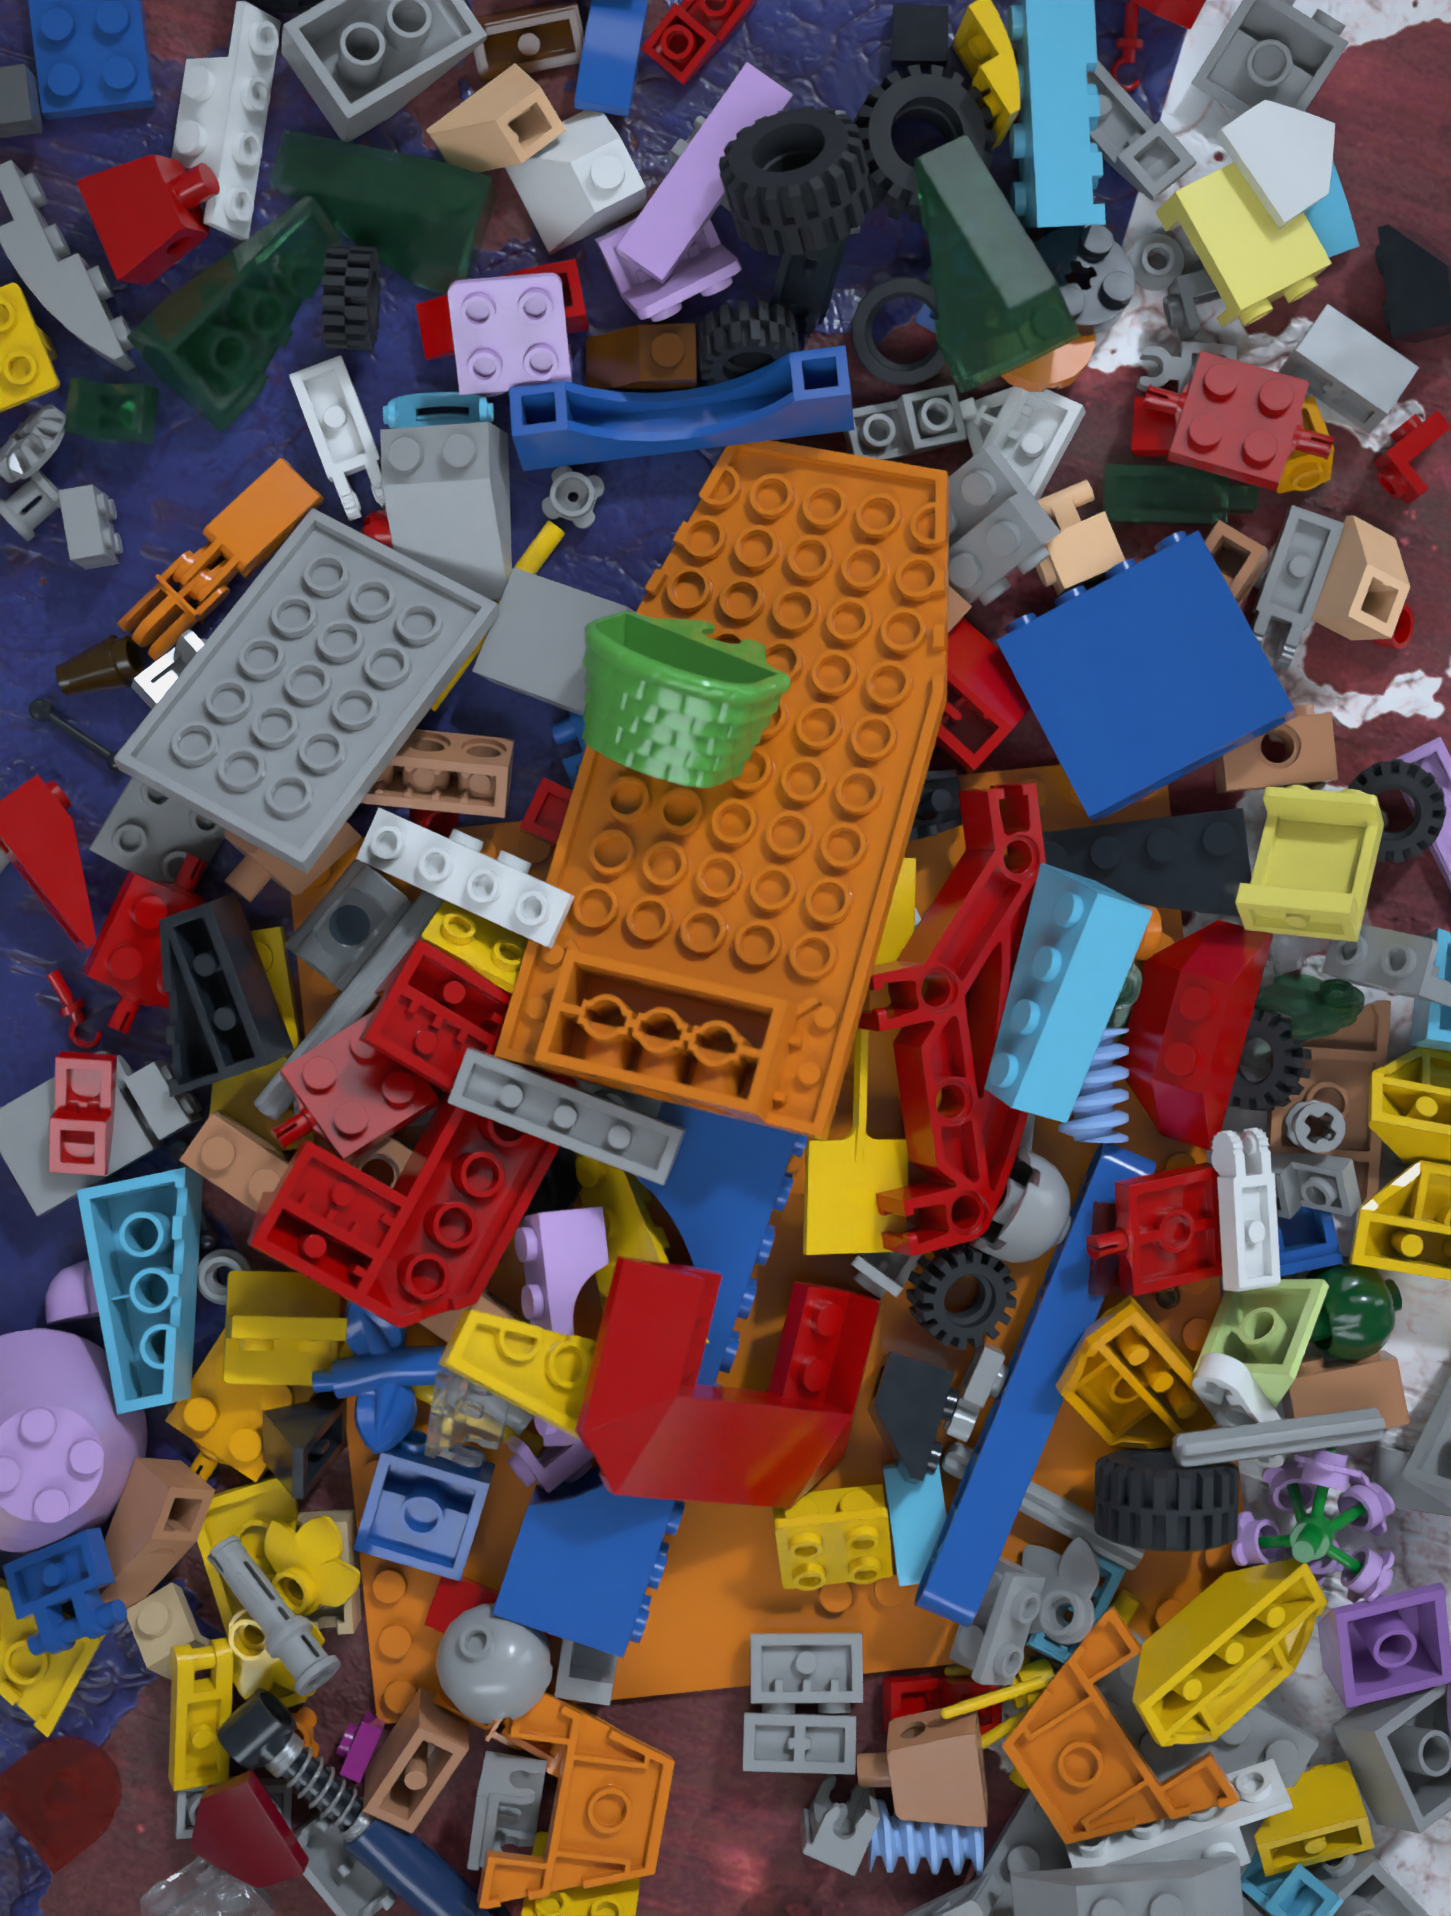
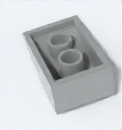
M324 0L283 24L281 53L345 145L392 117L486 41L487 34L464 0Z
M490 422L380 429L382 489L393 550L492 601H500L512 572L508 433Z
M1448 1684L1359 1705L1332 1725L1377 1825L1420 1834L1451 1810V1734L1447 1718Z

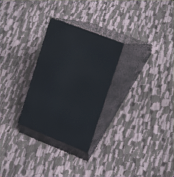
M335 1395L263 1411V1462L293 1498L304 1499L346 1447L347 1398L338 1399Z

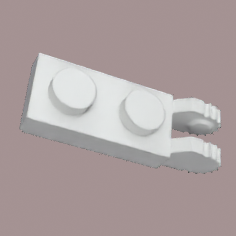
M340 355L290 374L292 385L326 475L330 482L334 481L348 519L352 521L362 516L360 502L356 493L353 492L347 476L365 469L372 483L371 490L376 502L380 504L382 509L386 508L382 489V474L379 466L381 464V457L343 357Z
M1257 1127L1244 1129L1240 1135L1232 1132V1130L1217 1132L1214 1140L1211 1141L1213 1143L1211 1147L1213 1149L1211 1154L1212 1166L1220 1175V1177H1217L1223 1290L1239 1292L1278 1286L1281 1283L1275 1173L1271 1171V1153L1268 1149L1270 1145L1268 1143L1269 1138L1266 1137V1132L1263 1133L1262 1129Z

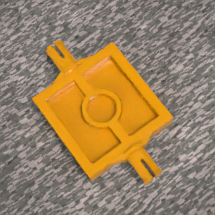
M224 1329L192 1378L191 1398L178 1401L165 1421L191 1438L196 1447L200 1449L190 1469L207 1482L218 1463L232 1466L256 1483L264 1477L269 1469L263 1462V1411L312 1401L317 1393L314 1392L313 1386L226 1384L223 1381Z

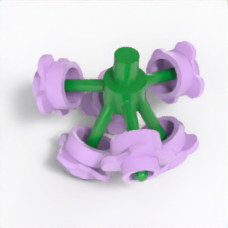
M1335 1447L1313 1450L1312 1458L1295 1454L1294 1460L1297 1462L1287 1461L1280 1467H1265L1262 1471L1263 1480L1269 1484V1492L1266 1494L1268 1505L1283 1512L1294 1513L1297 1523L1291 1534L1282 1535L1278 1526L1271 1520L1256 1521L1251 1512H1241L1238 1514V1537L1232 1542L1233 1559L1239 1566L1248 1565L1250 1567L1278 1562L1282 1557L1283 1547H1286V1553L1290 1558H1295L1297 1561L1309 1565L1320 1587L1324 1584L1326 1577L1337 1571L1342 1572L1341 1584L1349 1589L1347 1599L1352 1603H1356L1361 1598L1372 1602L1377 1597H1381L1392 1582L1393 1571L1390 1568L1395 1560L1394 1553L1385 1550L1381 1555H1378L1368 1547L1363 1546L1351 1555L1348 1550L1342 1549L1336 1539V1533L1348 1525L1357 1532L1366 1533L1369 1531L1375 1536H1381L1387 1531L1385 1523L1387 1516L1395 1511L1394 1501L1380 1485L1370 1482L1362 1471L1346 1467L1348 1456L1337 1453ZM1348 1480L1351 1485L1349 1489H1347ZM1329 1488L1344 1491L1339 1495L1337 1501L1340 1515L1331 1521L1323 1516ZM1312 1506L1311 1513L1307 1514L1306 1510Z

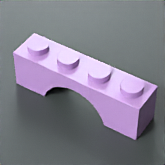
M603 1206L544 1212L522 1217L519 1223L520 1228L515 1233V1249L518 1259L524 1262L526 1285L522 1289L521 1304L523 1313L530 1320L531 1325L565 1335H575L573 1310L577 1295L591 1275L609 1264ZM534 1416L536 1429L543 1436L544 1446H567L582 1443L577 1438Z

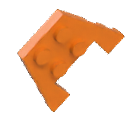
M1114 1605L1104 1611L1088 1635L1076 1647L1002 1744L1008 1757L1065 1844L1137 1828V1825L1170 1818L1172 1820L1189 1816L1192 1812L1212 1807H1228L1240 1801V1795L1211 1751L1163 1782H1160L1094 1683L1142 1652V1647Z
M546 1692L541 1700L525 1715L513 1720L510 1718L507 1732L511 1738L564 1744L544 1856L486 1850L477 1895L479 1908L490 1909L500 1907V1902L528 1897L529 1900L548 1897L550 1892L577 1886H583L586 1889L654 1875L675 1764L671 1755Z

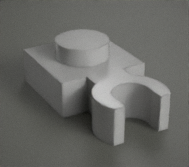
M1182 341L1178 348V357L1171 356L1166 349L1160 346L1150 345L1143 347L1139 352V359L1156 362L1160 368V374L1153 378L1148 376L1140 377L1137 380L1136 388L1147 392L1149 384L1158 388L1171 384L1175 385L1176 393L1182 394L1183 388L1193 377L1201 351L1237 361L1238 345Z
M983 1341L984 1346L978 1347L974 1351L958 1388L959 1394L952 1417L949 1421H945L943 1426L946 1429V1434L964 1442H967L971 1435L980 1408L984 1407L989 1395L995 1398L999 1395L1009 1371V1367L1003 1364L1006 1356L1002 1350Z

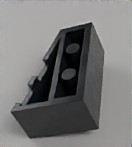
M236 892L159 920L163 991H168L170 1025L166 1026V1042L172 1045L173 1078L169 1079L170 1097L269 1065L294 1051Z

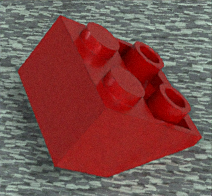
M963 617L948 633L947 701L935 744L964 771L970 774L977 769L1031 709V706L1004 654Z

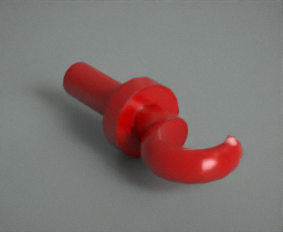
M1126 2L1123 38L1116 39L1115 49L1122 50V57L1116 60L1110 69L1112 77L1126 92L1138 88L1140 81L1138 79L1131 85H1123L1117 79V70L1122 65L1135 64L1136 51L1143 50L1144 43L1143 40L1137 39L1139 5L1134 2Z
M59 969L50 972L46 977L63 1005L57 1011L61 1018L68 1015L72 1021L68 1030L71 1042L81 1049L95 1047L102 1038L100 1031L97 1032L95 1039L90 1042L81 1040L77 1035V1026L87 1020L81 1010L86 1005L82 997L74 998Z

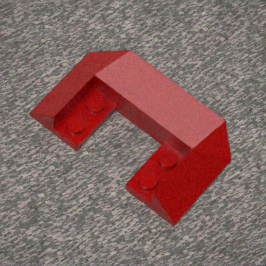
M417 939L375 990L374 993L382 998L359 1037L360 1041L446 1091L393 1189L314 1143L302 1140L274 1192L262 1193L247 1243L397 1328L421 1322L422 1319L444 1312L456 1311L477 1304L560 1148L559 1145L447 1103L467 1048H474L494 1056L512 994L421 939ZM527 1068L529 1070L556 1079L563 1083L577 1087L576 1081H574L572 1078Z
M617 1256L575 1429L584 1448L592 1451L602 1470L599 1476L607 1491L616 1496L791 1508L845 1457L883 1296L880 1299L871 1292L794 1281L768 1392L696 1384L722 1274L706 1268Z

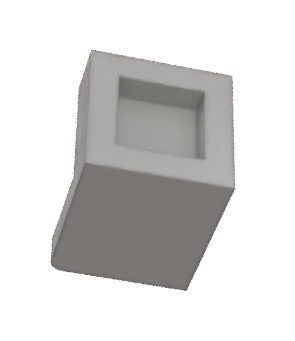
M563 1638L554 1697L610 1706L618 1656Z

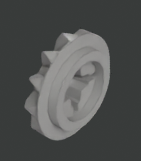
M52 404L32 411L24 422H20L14 433L8 436V441L0 449V475L6 482L11 483L33 475L46 463L59 446L65 433L63 426L66 415Z

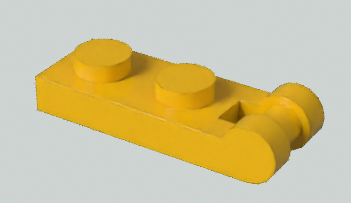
M228 1637L212 1639L209 1641L208 1646L191 1648L189 1643L171 1646L170 1667L172 1682L168 1779L173 1791L225 1782L229 1780L230 1755L221 1745L216 1730L231 1716L233 1650L230 1648ZM210 1669V1678L194 1680L195 1671Z

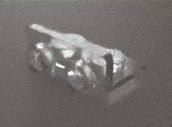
M197 1856L193 1862L168 1879L153 1885L140 1898L141 1916H270L274 1913L272 1897L263 1887L259 1889L212 1865L200 1856Z

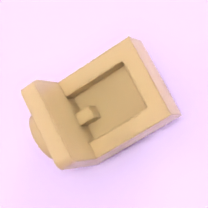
M172 1582L127 1609V1619L146 1668L167 1679H172L170 1667L171 1646L189 1643L191 1648H198L209 1645L210 1640L200 1635L182 1588Z

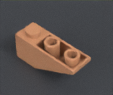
M135 1457L104 1541L115 1579L114 1583L99 1589L101 1600L104 1603L119 1599L128 1609L142 1601L197 1541L215 1489L181 1460Z

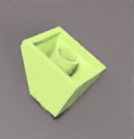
M1281 1279V1283L1278 1286L1239 1292L1225 1290L1195 1366L1194 1373L1197 1370L1201 1357L1206 1353H1220L1233 1357L1248 1368L1275 1409L1296 1378L1329 1285L1324 1279Z

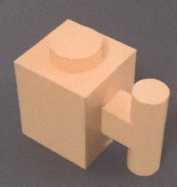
M1087 480L1037 500L1061 532L1045 545L1050 555L1036 566L1044 586L1047 587L1053 584L1057 596L1073 588L1105 577L1104 574L1110 568L1125 561L1105 511L1082 521L1078 515L1077 507L1095 500L1093 490Z

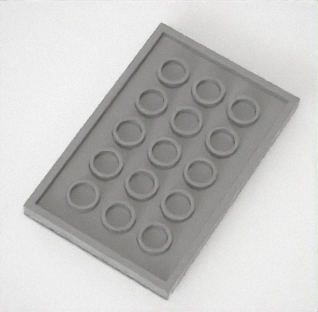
M311 508L114 757L115 763L120 771L307 874L499 617L498 604Z

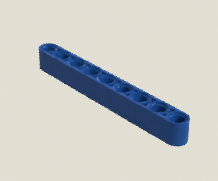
M1100 1143L1097 1147L1069 1214L1071 1216L1070 1230L1066 1238L1056 1246L1009 1361V1371L999 1395L994 1398L920 1580L914 1606L966 1628L973 1622L1064 1397L1059 1393L1055 1385L1083 1332L1095 1322L1119 1263L1117 1254L1092 1259L1086 1250L1087 1246L1092 1245L1087 1244L1086 1239L1089 1235L1111 1232L1115 1229L1116 1203L1114 1182L1153 1174L1156 1168L1155 1161L1113 1143Z

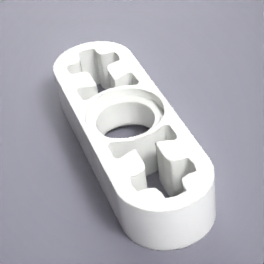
M1206 1353L1201 1357L1192 1380V1387L1220 1428L1282 1420L1243 1363L1233 1357L1220 1353ZM1287 1454L1248 1459V1461L1263 1467L1277 1468L1283 1465Z

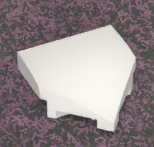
M1264 100L1221 128L1216 134V137L1279 229L1329 194L1335 123L1295 108Z
M1013 386L978 400H974L971 397L959 402L973 456L982 448L994 443L1036 500L1040 499L1086 413L1082 404L1046 388L1044 392H1029L1023 388Z

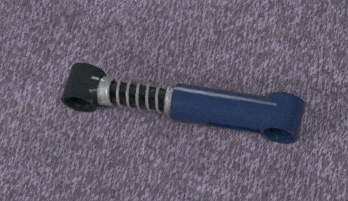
M257 1688L216 1730L221 1745L239 1764L249 1770H255L257 1767H266L270 1773H273L275 1778L282 1775L288 1781L286 1783L287 1788L294 1786L299 1791L298 1798L305 1796L310 1801L309 1808L316 1806L321 1811L320 1818L327 1816L332 1820L331 1828L337 1826L340 1828L339 1835L343 1836L344 1839L343 1847L419 1916H512L502 1902H500V1907L490 1909L479 1908L477 1903L478 1890L414 1832L410 1833L363 1812L364 1797H357L356 1787H346L345 1777L336 1778L334 1776V1767L325 1768L323 1766V1757L314 1758L312 1756V1747H304V1740H301V1737L294 1734L297 1726L292 1714L269 1691Z

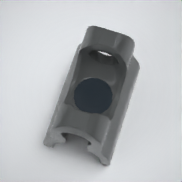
M355 858L284 946L335 987L343 991L413 904L407 899V896L380 874Z

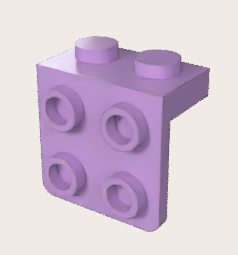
M636 219L595 239L622 299L641 320L651 318L653 322L664 320L682 309V301L700 292L702 296H710L726 289L733 282L731 276L742 270L737 257L721 244L710 219L664 284H661L617 253L616 247Z
M539 273L456 280L450 284L448 301L460 395L482 394L486 397H493L504 394L511 387L558 381L572 383L571 345L568 344L562 281L557 274Z

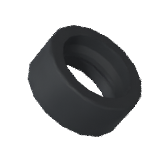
M897 276L877 284L860 300L852 319L851 342L859 362L873 377L891 385H915L932 378L949 361L958 341V318L951 300L936 284L920 277ZM898 297H913L924 302L933 311L938 324V337L932 351L924 359L912 364H897L886 359L877 350L872 338V323L878 310L886 302Z

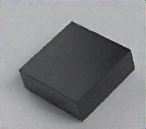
M893 5L891 67H907L918 64L920 67H930L932 64L946 68L948 62L949 6Z

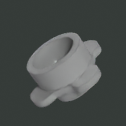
M569 466L556 468L551 475L553 484L550 489V496L542 502L544 514L549 519L562 517L571 520L579 529L590 527L595 521L593 509L596 500L604 494L603 481L596 475L586 477L581 473L573 472ZM575 492L579 495L576 502L568 500L570 493Z

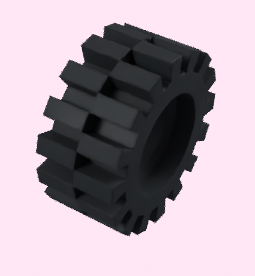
M329 245V248L326 250V258L324 259L325 275H322L323 295H321V305H323V337L326 339V347L330 349L368 351L375 349V343H377L378 338L377 329H379L380 321L378 313L381 301H379V292L381 291V281H379L380 264H378L379 256L375 247Z
M748 300L738 301L739 308L732 309L729 303L720 306V315L710 311L705 315L706 321L700 320L697 331L699 369L702 379H707L709 386L742 377L765 367L789 352L799 351L797 321H794V315L790 311L784 313V307L778 304L768 309V302L761 300L757 301L756 307H749Z
M1392 759L1385 762L1382 760L1364 769L1348 786V789L1359 790L1375 796L1385 790L1398 789L1407 793L1415 803L1416 816L1414 822L1408 828L1399 832H1389L1383 829L1376 861L1395 860V863L1405 862L1406 859L1411 857L1416 858L1435 842L1443 827L1446 817L1443 789L1438 786L1435 781L1436 778L1431 772H1426L1421 768V765L1415 762L1408 763L1404 762L1403 759Z
M1253 1009L1244 1045L1256 1038L1267 1042L1274 1055L1273 1067L1264 1079L1252 1082L1241 1073L1238 1065L1228 1106L1239 1107V1109L1270 1111L1275 1110L1274 1106L1284 1107L1292 1101L1288 1096L1300 1095L1305 1087L1298 1082L1300 1078L1309 1079L1311 1069L1303 1068L1304 1059H1312L1311 1049L1302 1048L1301 1043L1308 1039L1303 1031L1293 1029L1297 1025L1293 1020L1281 1017V1014L1276 1012Z
M965 1242V1245L961 1243L948 1247L949 1250L942 1248L932 1251L935 1258L931 1261L922 1255L917 1261L924 1268L922 1273L919 1274L911 1271L908 1278L916 1286V1289H906L907 1299L913 1304V1306L909 1307L910 1312L919 1321L918 1323L940 1343L948 1347L951 1343L956 1349L966 1350L967 1341L975 1348L984 1346L981 1336L983 1334H986L992 1340L998 1337L1000 1333L994 1326L998 1321L1006 1326L1009 1324L1012 1317L1005 1313L1004 1309L1005 1307L1016 1308L1017 1299L1008 1293L1017 1290L1015 1280L1008 1276L1011 1273L1008 1267L998 1258L970 1247L968 1242ZM965 1275L976 1277L979 1289L971 1305L958 1313L947 1311L944 1299L947 1290L953 1282Z

